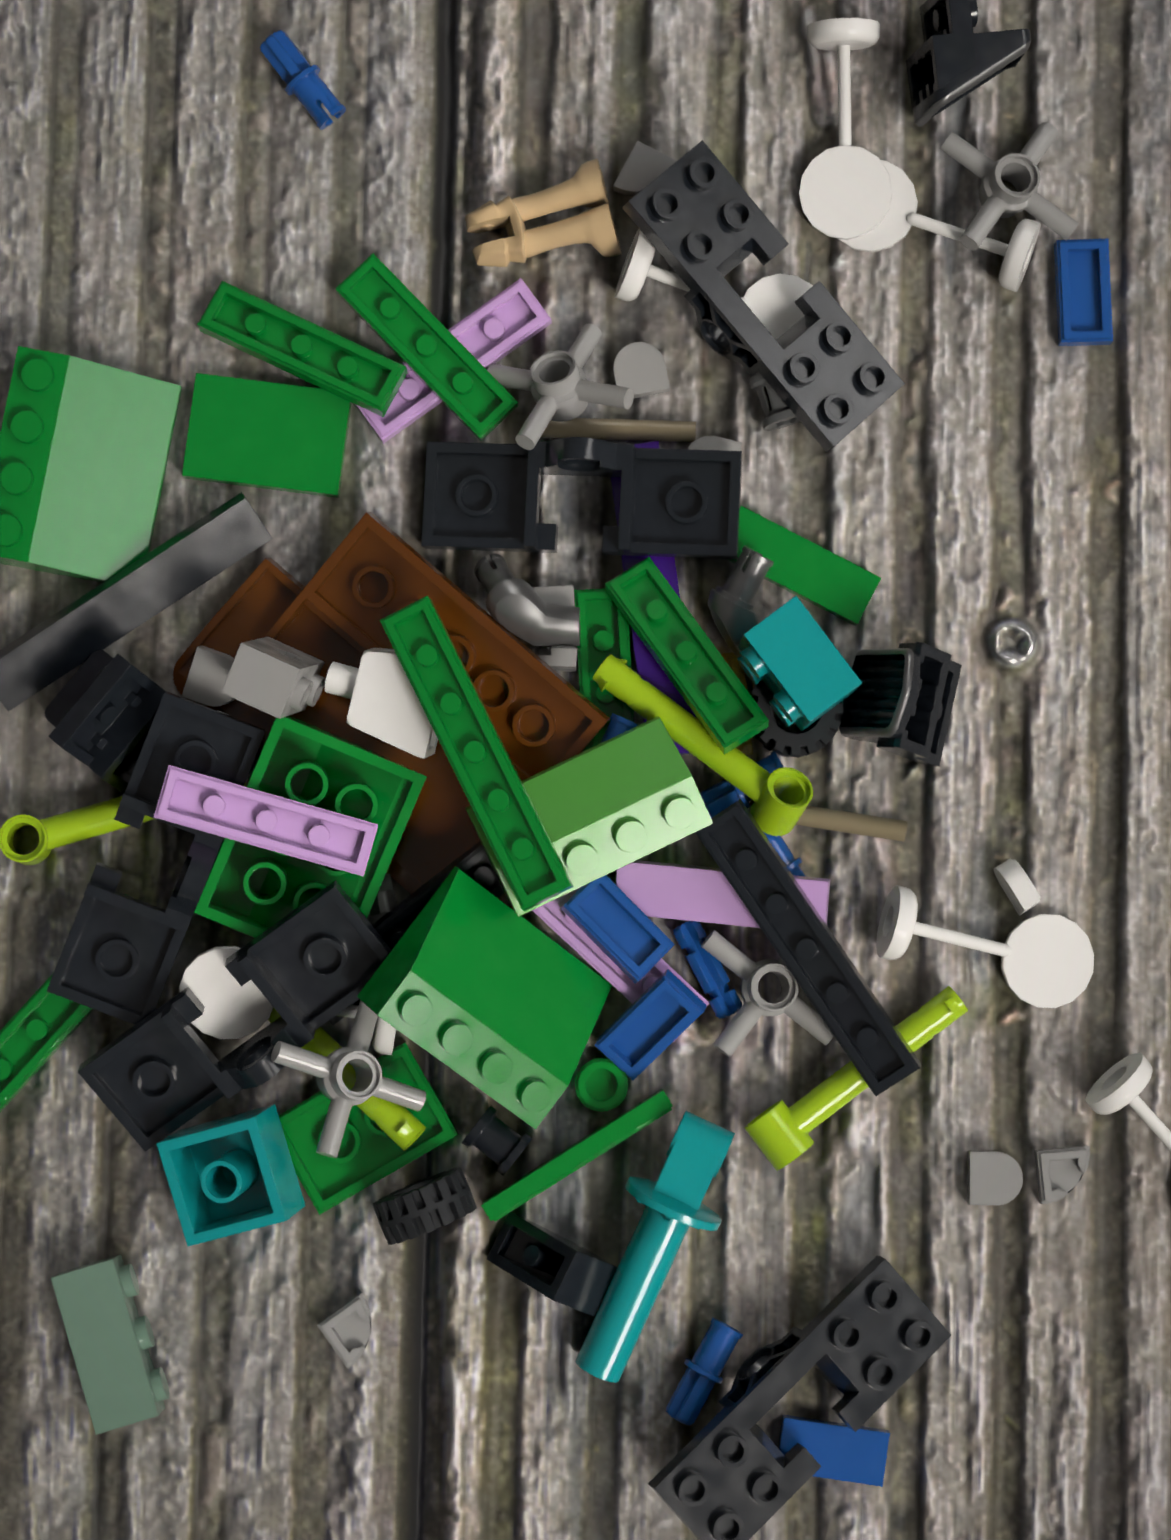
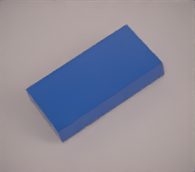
M1109 238L1056 240L1054 243L1058 346L1110 345L1113 342Z
M607 875L582 886L560 908L635 984L675 945Z
M667 969L597 1039L594 1045L633 1081L705 1011L707 1005Z
M783 1415L778 1449L785 1455L796 1443L805 1447L822 1466L813 1477L883 1487L890 1432L885 1429L861 1426L855 1432L844 1423Z

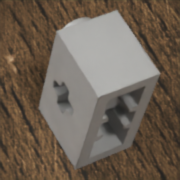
M270 637L241 642L221 693L281 719L306 710L307 705L313 707L316 704L326 681L325 677L320 676L325 662Z

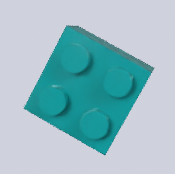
M797 596L746 632L738 645L741 651V656L737 658L739 665L754 684L763 680L774 695L769 703L787 727L795 723L800 731H803L851 695L862 684L861 680Z
M275 1104L180 1129L156 1143L187 1247L287 1221L306 1206Z

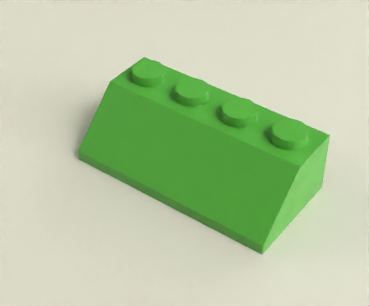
M659 716L522 780L574 886L527 911L521 909L471 805L465 808L502 889L518 917L713 824L693 776Z

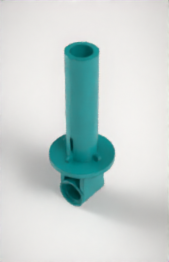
M685 1111L666 1153L667 1159L657 1181L635 1176L628 1178L625 1185L626 1190L636 1198L638 1203L645 1205V1208L575 1360L576 1364L587 1373L608 1382H619L689 1227L697 1230H718L722 1222L721 1218L712 1209L704 1205L702 1200L712 1178L716 1177L735 1135L734 1132Z

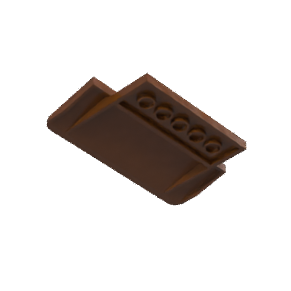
M366 512L305 587L271 557L265 558L194 639L176 662L173 671L174 684L182 695L198 646L214 649L235 659L241 642L270 637L324 661L325 664L320 676L326 678L333 661L359 668L364 650L371 648L393 649L380 620L428 595L521 781L583 752L610 720L606 714L511 632L499 624L489 613L372 512ZM323 688L318 701L313 707L307 705L306 710L289 716L332 733L427 776L386 872L391 874L398 884L412 894L480 841L465 809L470 806V803L439 740L437 741L435 754L425 759L416 757L347 724L351 699L326 693ZM236 699L228 704L216 707L193 701L266 730L255 756V759H258L274 722V716ZM505 893L498 897L499 900L513 909Z

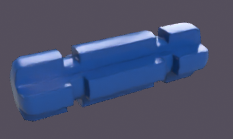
M687 921L674 929V936L681 950L686 949L688 955L685 957L704 994L709 993L711 1000L708 1002L716 1017L725 1019L738 1012L742 1007V1002L735 989L730 990L727 984L730 982V979L721 962L701 947L704 938L707 937L701 923Z

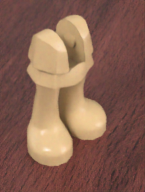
M598 159L581 164L572 178L530 195L516 198L506 196L496 204L490 200L465 215L466 228L469 233H483L505 227L508 233L507 238L489 241L472 249L477 266L508 267L510 262L525 263L527 258L543 252L583 243L591 244L604 257L622 254ZM580 206L595 207L551 224L527 230L525 228V221Z

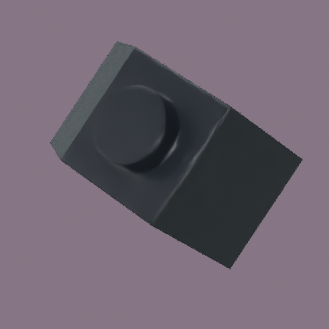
M513 1212L508 1214L486 1260L551 1300L595 1316L618 1268L586 1248Z

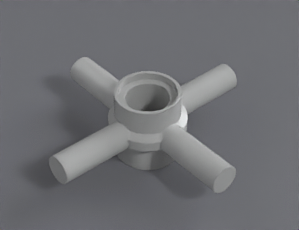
M1042 122L1020 153L1005 155L995 162L953 131L940 148L942 151L982 179L979 189V199L982 207L960 237L961 243L966 248L973 251L977 250L999 218H1009L1024 210L1065 240L1079 224L1077 221L1037 193L1040 183V172L1037 164L1058 135L1057 129L1052 124ZM1002 180L1010 182L1017 192L1006 188Z
M585 324L568 352L560 350L547 352L533 362L530 370L498 364L489 365L487 371L503 387L530 391L536 402V405L515 438L520 447L526 450L534 449L551 420L557 422L572 420L585 411L588 402L629 409L632 406L634 399L632 388L588 381L585 372L582 370L602 337V332L597 326Z
M715 930L707 936L701 947L742 979L741 995L745 1002L713 1043L719 1051L730 1057L761 1016H778L783 1013L824 1045H827L833 1039V1033L820 1014L798 997V982L781 957L778 960L764 959L754 962ZM768 972L774 974L781 984L780 995L772 1003L763 1000L758 991V983L761 977Z
M361 1000L347 1047L339 1048L325 1057L278 1041L271 1054L272 1062L316 1076L320 1091L331 1100L316 1149V1153L331 1158H337L352 1106L361 1104L371 1096L415 1111H420L426 1100V1092L424 1090L382 1076L379 1062L372 1054L368 1053L378 1016ZM347 1063L351 1064L356 1072V1082L351 1090L345 1086L342 1079V1071Z

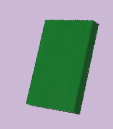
M196 373L182 476L184 479L339 498L352 402L321 388Z
M407 1042L394 1048L392 1055L384 1054L377 1058L383 1077L426 1092V1100L420 1111L406 1108L426 1127L421 1136L407 1150L403 1151L379 1128L375 1121L371 1120L359 1107L354 1105L351 1107L337 1158L316 1153L331 1102L321 1091L279 1115L296 1175L319 1215L459 1134Z

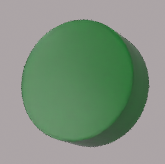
M596 1058L586 1062L578 1071L575 1079V1090L579 1100L587 1108L600 1112L609 1111L616 1108L624 1100L628 1091V1079L626 1073L619 1069L610 1059Z

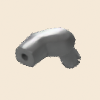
M746 546L743 547L742 553L724 586H717L716 589H712L708 599V607L715 625L737 658L741 656L738 645L743 635L759 623L756 613L753 611L754 605L750 602L769 568L774 564L772 560L764 558L762 554Z
M490 554L496 569H492L485 556L477 562L474 574L488 594L486 609L499 624L534 646L580 645V607L544 602L523 579L514 578L506 560L499 554Z

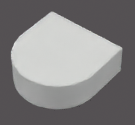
M1008 859L994 868L998 882L1019 916L1040 902L1041 896L1016 860Z

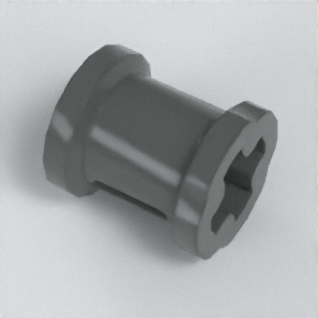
M761 373L750 377V387L757 390L765 418L761 421L764 431L776 430L800 422Z

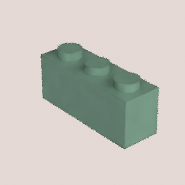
M119 1254L58 1273L51 1277L95 1434H101L159 1416L165 1409L163 1400L170 1398V1392L163 1369L161 1367L154 1369L148 1348L155 1346L154 1335L148 1317L146 1315L139 1317L133 1296L139 1295L140 1289L132 1264L124 1265L122 1256Z

